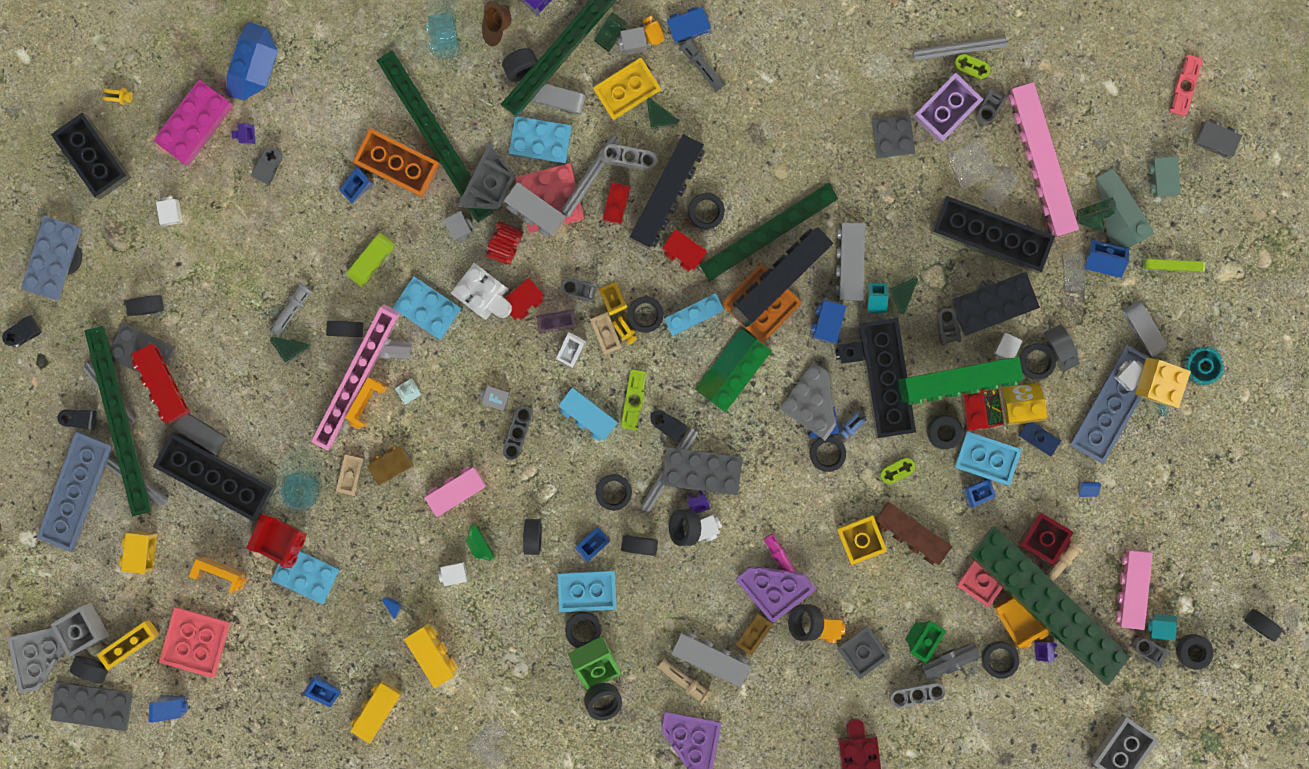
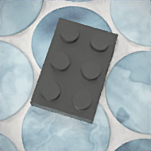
M122 323L110 349L113 361L140 373L132 365L131 360L133 358L131 354L149 344H154L158 347L166 365H168L176 347Z

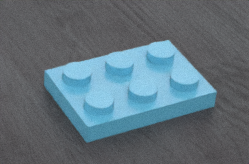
M515 117L509 155L566 164L572 125Z
M414 276L393 306V309L440 340L462 309Z
M966 431L954 468L1010 486L1022 449Z
M299 551L297 562L292 569L283 568L278 564L271 581L324 604L340 569Z
M615 571L557 574L559 612L617 610Z

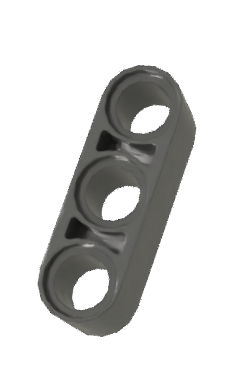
M521 406L515 411L503 448V454L508 460L517 459L521 455L533 418V412L527 406ZM522 409L529 412L527 420L519 418V412ZM517 427L523 430V436L519 439L513 436V430ZM509 446L517 448L516 456L511 457L508 455L507 449Z
M191 414L170 424L172 428L215 454L218 453L227 438L224 434Z

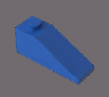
M162 695L150 702L148 722L153 723L183 717L188 711V701H185L186 696Z

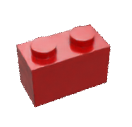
M611 183L602 219L604 222L622 226L631 187Z
M528 278L505 298L512 306L511 317L515 321L518 319L522 321L529 315V309L533 306L536 309L544 302L542 298L545 295Z

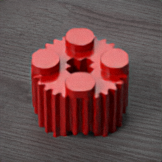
M498 221L496 232H494L490 239L485 257L505 265H511L517 252L516 248L524 232L520 231L521 229Z

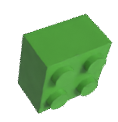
M603 637L595 639L568 653L574 671L587 691L596 684L605 683L622 674L613 653Z

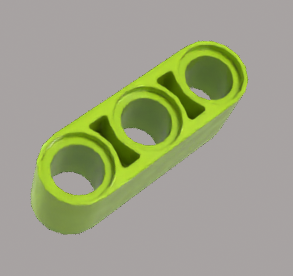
M380 232L348 270L346 276L358 286L363 287L391 253L396 244Z

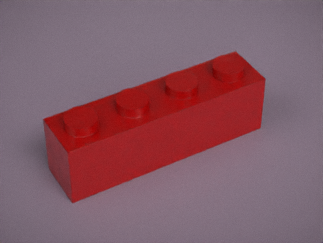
M149 344L131 354L133 358L131 360L132 365L136 370H139L143 386L145 388L148 387L150 391L149 398L153 404L157 405L159 409L157 413L160 419L165 421V423L171 424L190 414L191 412L158 347L154 344Z

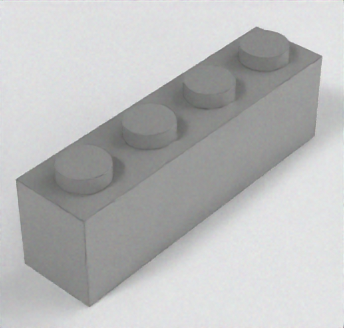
M841 223V227H837V239H840V246H837L836 258H840V266H836V277H839V285L835 286V296H839L838 301H863L865 223Z
M689 631L680 633L671 652L672 655L739 687L742 686L751 667L748 659L739 655L736 658L730 655L731 651L723 647L719 650L713 647L714 643L706 639L700 641L696 639L697 635Z

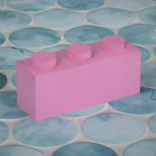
M468 466L459 472L461 474L459 477L454 479L452 476L445 480L443 487L438 489L436 486L427 491L428 496L425 497V500L436 517L487 487L475 467L471 469Z

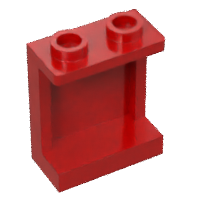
M261 513L246 549L260 553L279 563L283 568L292 569L297 562L300 549L305 544L307 533L272 515Z

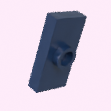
M1034 422L1026 423L1018 435L1050 457L1061 442L1060 439Z

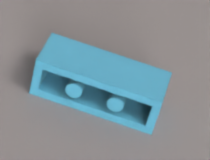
M715 293L664 318L673 337L723 312L724 309Z
M571 388L558 405L561 408L560 413L567 418L572 416L576 419L575 424L581 429L588 428L591 431L590 435L597 441H600V439L605 441L618 424L615 419L574 388Z

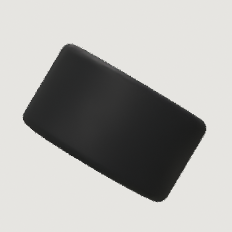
M522 48L508 54L502 61V67L511 82H518L523 79L538 60L533 50Z
M941 415L935 417L927 427V436L933 446L948 450L960 443L963 437V428L956 418ZM942 425H948L952 429V436L947 440H943L938 436V429Z
M1189 634L1182 637L1178 642L1176 655L1184 666L1193 670H1201L1212 662L1214 649L1211 642L1205 637ZM1199 645L1201 647L1202 654L1198 659H1191L1189 657L1188 649L1190 646Z

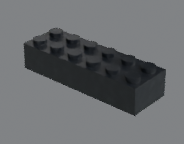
M684 134L682 135L629 237L631 241L649 250L652 247L656 248L660 241V236H658L660 231H665L669 223L668 215L670 213L674 214L678 206L676 201L678 196L682 197L687 189L685 184L687 179H692L696 171L694 167L696 162L700 163L705 154V150H703L704 144Z
M949 196L943 198L931 230L933 235L1038 274L1043 271L1055 239L1054 235Z
M819 227L814 230L810 228L799 238L801 242H795L786 251L787 256L783 254L772 264L773 270L771 268L766 270L759 277L761 281L759 283L756 281L745 291L747 295L744 296L742 294L732 304L734 308L730 312L746 328L834 244Z
M898 318L858 324L876 438L916 433L912 405H908V402H902L898 379L907 378Z
M170 433L153 465L155 469L253 522L259 520L261 513H263L276 489L274 485L178 433Z

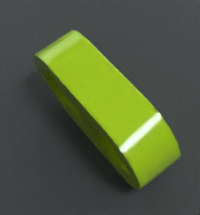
M959 55L954 62L955 69L958 72L975 79L983 80L990 74V67L986 62L969 55ZM966 59V63L971 65V68L968 66L961 68V64L958 61ZM983 66L986 74L978 75V70L973 69V67L980 68Z
M909 458L900 459L883 468L880 472V478L886 484L895 483L912 474L915 470V463ZM904 461L911 463L908 472L906 470L899 472L898 469L903 467ZM896 470L897 473L892 475V480L884 478L886 475L885 471L893 472Z

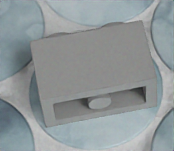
M643 27L620 31L621 37H618L620 52L624 51L625 56L647 52Z

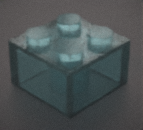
M451 12L428 16V22H425L427 33L432 38V41H429L430 52L438 60L461 56L455 19Z

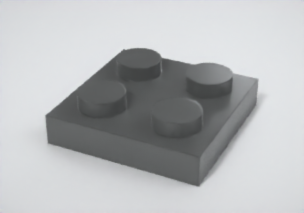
M910 115L872 120L877 159L915 154Z
M865 626L837 647V650L859 680L890 658L868 626Z

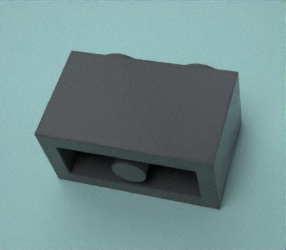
M1210 119L1202 123L1193 144L1229 159L1234 156L1242 135L1238 134V130L1231 127L1226 129L1221 127L1218 121Z

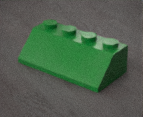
M740 329L695 390L726 413L772 351L750 334Z

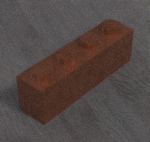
M887 501L875 518L880 529L884 532L890 530L894 533L892 536L900 543L903 541L909 544L908 548L916 554L919 552L924 554V560L931 565H934V563L940 565L953 547L889 501Z

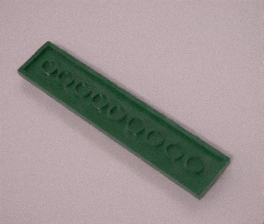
M995 526L991 527L969 556L1104 685H1109L1131 656Z

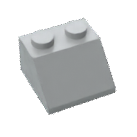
M92 603L80 606L51 624L68 658L109 637Z

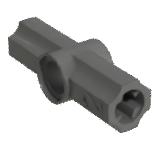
M972 642L957 650L952 649L939 655V658L921 665L927 681H930L943 674L956 672L963 665L981 657L977 647Z

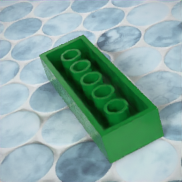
M1013 357L898 379L902 402H908V405L924 403L923 399H927V402L942 400L943 395L946 398L962 396L961 392L963 391L965 394L981 392L980 388H983V391L999 389L1000 384H1002V387L1018 385V381L1024 379L1020 358Z

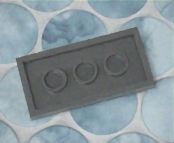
M667 447L661 485L738 495L743 457Z
M56 682L50 720L127 731L133 692Z

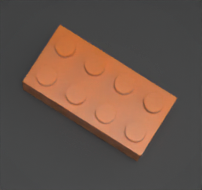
M369 128L353 160V163L423 199L441 166L439 162Z

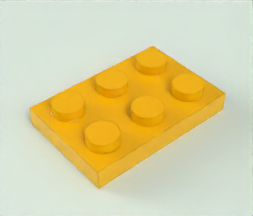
M642 58L637 59L593 87L594 92L613 121L662 91Z

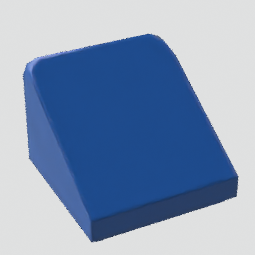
M1100 482L1078 483L1079 497H1097L1101 489Z
M387 596L382 601L393 619H396L403 605Z

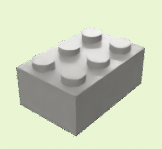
M518 182L504 200L507 204L506 208L515 215L518 213L523 215L521 218L530 226L537 225L539 227L537 230L547 238L549 235L554 237L567 219L565 215Z
M1122 714L1092 756L1090 762L1099 769H1138L1159 739Z

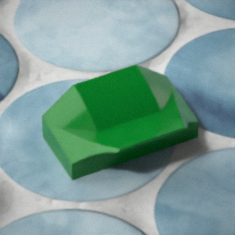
M477 524L470 527L465 542L474 557L487 561L495 558L493 551Z
M930 620L927 622H915L905 638L910 648L909 653L927 664L945 635L946 630Z

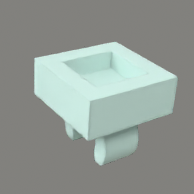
M412 378L395 388L405 405L422 395Z

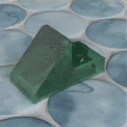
M612 12L594 42L610 52L618 42V37H621L620 31L626 30L625 27L628 23Z
M1112 197L1077 210V223L1098 231H1104L1103 218H1108L1115 214L1116 202Z

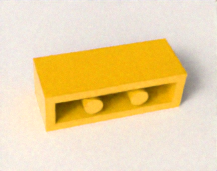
M149 619L98 653L97 656L105 668L110 670L160 636V634Z
M384 680L380 684H375L370 692L373 696L370 700H365L360 708L363 712L360 716L356 715L350 724L353 727L350 732L369 744L403 693Z

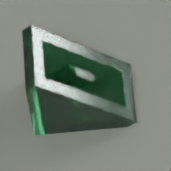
M647 99L651 130L679 125V119L652 99Z
M917 278L910 279L888 289L900 315H904L918 282Z
M270 337L271 343L285 363L291 362L311 348V344Z

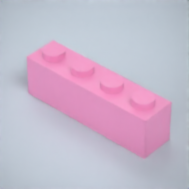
M1126 549V553L1122 555L1124 571L1120 574V584H1122V590L1118 593L1120 608L1116 612L1115 617L1118 626L1122 628L1145 630L1153 556L1151 552Z

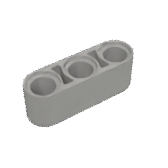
M545 84L531 102L581 114L586 95Z
M609 144L599 151L600 160L607 164L647 170L654 167L657 163L656 154L648 150ZM607 149L613 152L612 159L607 157ZM626 152L631 155L630 162L625 159ZM644 156H647L649 158V165L644 164Z
M1137 301L1122 310L1125 319L1150 358L1168 348L1163 336L1141 301Z
M931 681L894 688L889 693V700L895 707L902 708L942 700L945 697L946 690L940 682ZM935 686L941 688V692L938 695H932L931 693L932 688ZM915 690L922 691V695L918 699L912 697ZM895 694H903L901 702H894L893 697Z

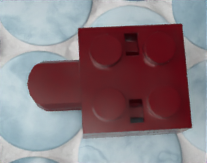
M859 718L850 719L846 726L848 737L837 738L841 769H881L876 734L866 735L864 722Z

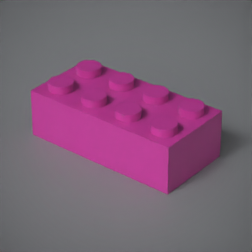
M198 80L153 141L181 163L189 166L234 105L207 84Z

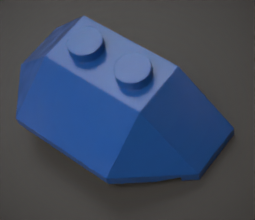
M248 22L242 31L227 73L225 95L245 101L267 88L278 49L266 27Z

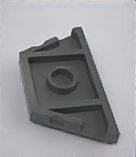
M490 142L487 144L457 205L458 207L499 209L516 175L506 166L504 159L497 155L493 149L494 146Z

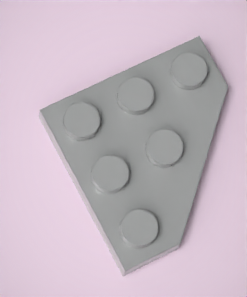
M813 362L780 409L823 440H826L836 426V418L833 411V394L830 387L831 378L826 370Z
M53 628L7 638L19 694L39 690L65 651Z

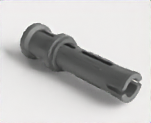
M692 38L678 49L683 51L690 64H694L714 88L715 92H718L726 85L703 58V52L699 51L693 44Z

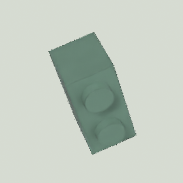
M1178 156L1151 159V163L1148 164L1149 174H1152L1150 193L1153 194V198L1181 195Z

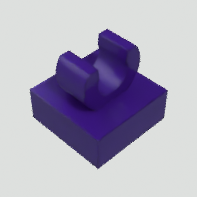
M246 123L237 124L238 130L231 131L232 139L239 140V143L247 145L256 144L254 125Z
M701 490L698 491L699 497L693 498L690 493L688 495L689 500H687L690 510H694L697 514L710 510L706 494L703 495Z
M1035 641L1036 661H1054V658L1058 656V654H1054V647H1057V644L1049 641Z

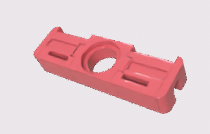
M1191 55L1184 57L1186 60L1182 74H1179L1172 109H1169V113L1178 114V116L1182 117L1188 113L1203 62L1201 58ZM1184 80L1188 81L1191 85L1188 91L1181 89V82Z

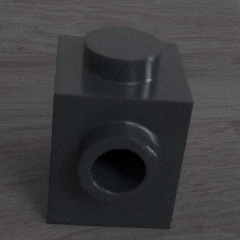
M862 341L837 345L838 349H835L836 361H840V364L864 361Z

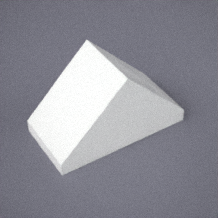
M568 332L556 359L573 368L586 341Z

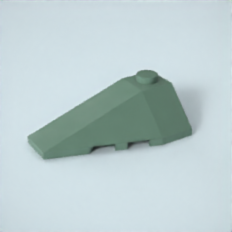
M1114 168L1096 178L1107 230L1106 234L1112 245L1130 248L1155 234Z

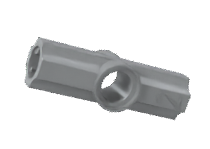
M354 339L353 355H356L364 339ZM387 339L378 358L411 359L412 342H399Z

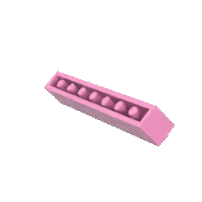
M1033 82L1011 89L1008 101L1010 106H1014V120L1021 129L1019 132L1020 140L1022 143L1025 142L1027 149L1025 150V156L1032 165L1030 172L1033 180L1036 179L1038 185L1036 187L1037 195L1043 201L1041 208L1044 216H1047L1049 221L1047 223L1049 234L1058 237L1079 230L1035 84Z
M385 304L379 308L311 441L312 443L327 451L333 446L346 421L345 417L374 367L401 314L400 312Z

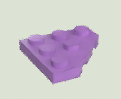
M751 566L736 578V581L772 624L817 589L805 573Z
M665 711L661 731L686 768L713 769L721 722Z

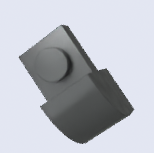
M1061 324L1044 332L1047 344L1054 351L1058 366L1062 372L1080 364L1077 357V349Z

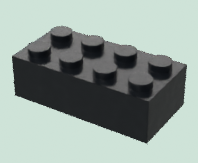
M84 113L79 114L51 134L94 198L101 200L132 178L88 115Z
M1027 272L951 300L964 336L1040 308Z

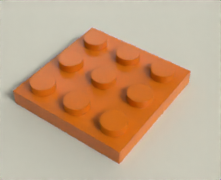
M762 263L722 303V306L742 326L744 325L730 312L734 308L732 304L742 294L746 296L747 293L745 291L756 281L758 283L761 281L759 277L768 270ZM787 289L746 329L763 344L802 302Z

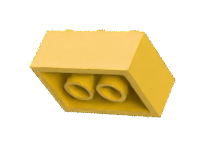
M427 623L409 634L404 641L435 689L453 678L458 672L456 670L458 666L453 658L450 659L446 654L448 649L445 644L438 641L436 637L438 633L435 628Z

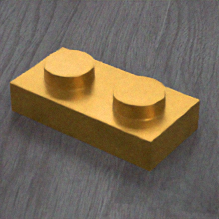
M757 613L737 641L736 646L752 656L773 624Z

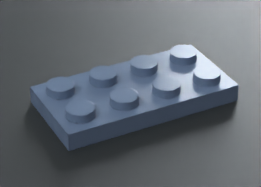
M47 216L43 217L21 285L22 290L56 301L60 300L82 231L81 227Z

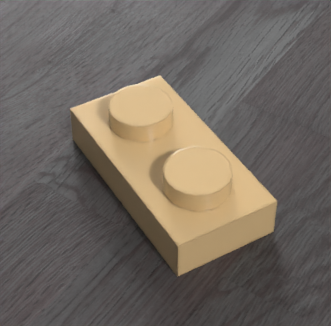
M608 312L590 319L604 355L622 348Z
M345 454L336 492L352 496L356 495L364 458Z

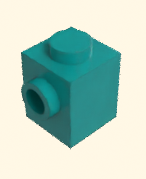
M868 283L867 313H887L888 283Z
M1154 613L1153 620H1149L1148 631H1152V638L1175 641L1178 616Z

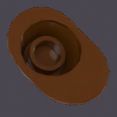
M489 1L485 5L482 35L485 43L489 46H497L502 39L503 31L511 25L512 19L508 5H499L495 1Z

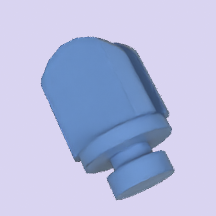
M857 412L846 424H842L844 429H840L839 433L845 439L849 438V434L854 437L855 432L867 421L863 417L856 425L850 428L862 415L860 412Z

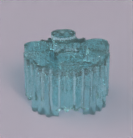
M308 472L292 473L280 485L281 489L279 491L281 493L279 495L282 496L283 503H286V506H289L292 510L302 511L309 509L319 500V493H321L319 491L321 489L319 487L320 483L315 476L308 474ZM300 486L304 490L302 496H300V493L296 492V490L300 488Z

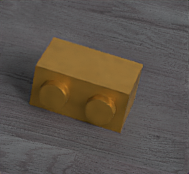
M395 445L386 450L388 454L385 456L377 455L370 459L371 464L367 465L378 486L413 467L403 446L397 448Z

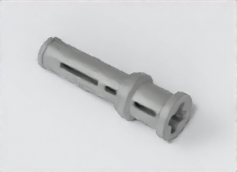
M299 282V287L295 293L289 296L288 304L269 329L277 337L280 336L296 311L301 307L303 308L309 294L314 292L301 282Z

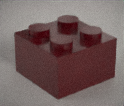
M1037 511L1018 545L1048 563L1055 565L1074 532Z

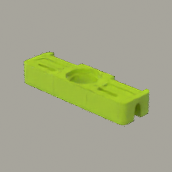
M1144 259L1143 269L1205 272V262Z
M630 371L621 427L624 429H638L636 428L640 414L638 411L642 409L644 397L642 390H644L646 380L644 375H647L644 371ZM633 394L638 395L640 398V402L636 406L629 403V397Z

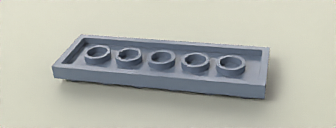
M1125 345L1069 445L1101 464L1105 463L1142 398L1135 395L1137 386L1132 391H1127L1114 377L1120 372L1118 368L1125 361H1139L1144 365L1146 358H1149L1148 356Z
M75 432L37 535L38 539L69 552L75 550L113 445L82 432Z

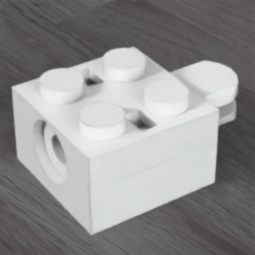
M473 263L451 292L452 295L485 320L491 313L500 318H505L512 310L511 304L503 298L509 289L475 263Z

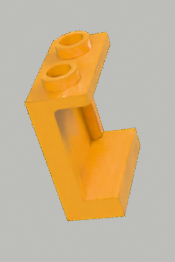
M368 377L345 417L349 420L348 424L357 429L367 427L368 423L360 419L361 413L374 390L380 394H386L389 387L374 378Z
M204 556L195 559L189 577L195 580L204 577L205 572L229 580L232 584L228 593L231 594L243 589L247 581L244 578L245 572Z
M1012 596L993 607L1019 649H1026L1033 645L1032 641L1037 638L1041 640L1050 634Z

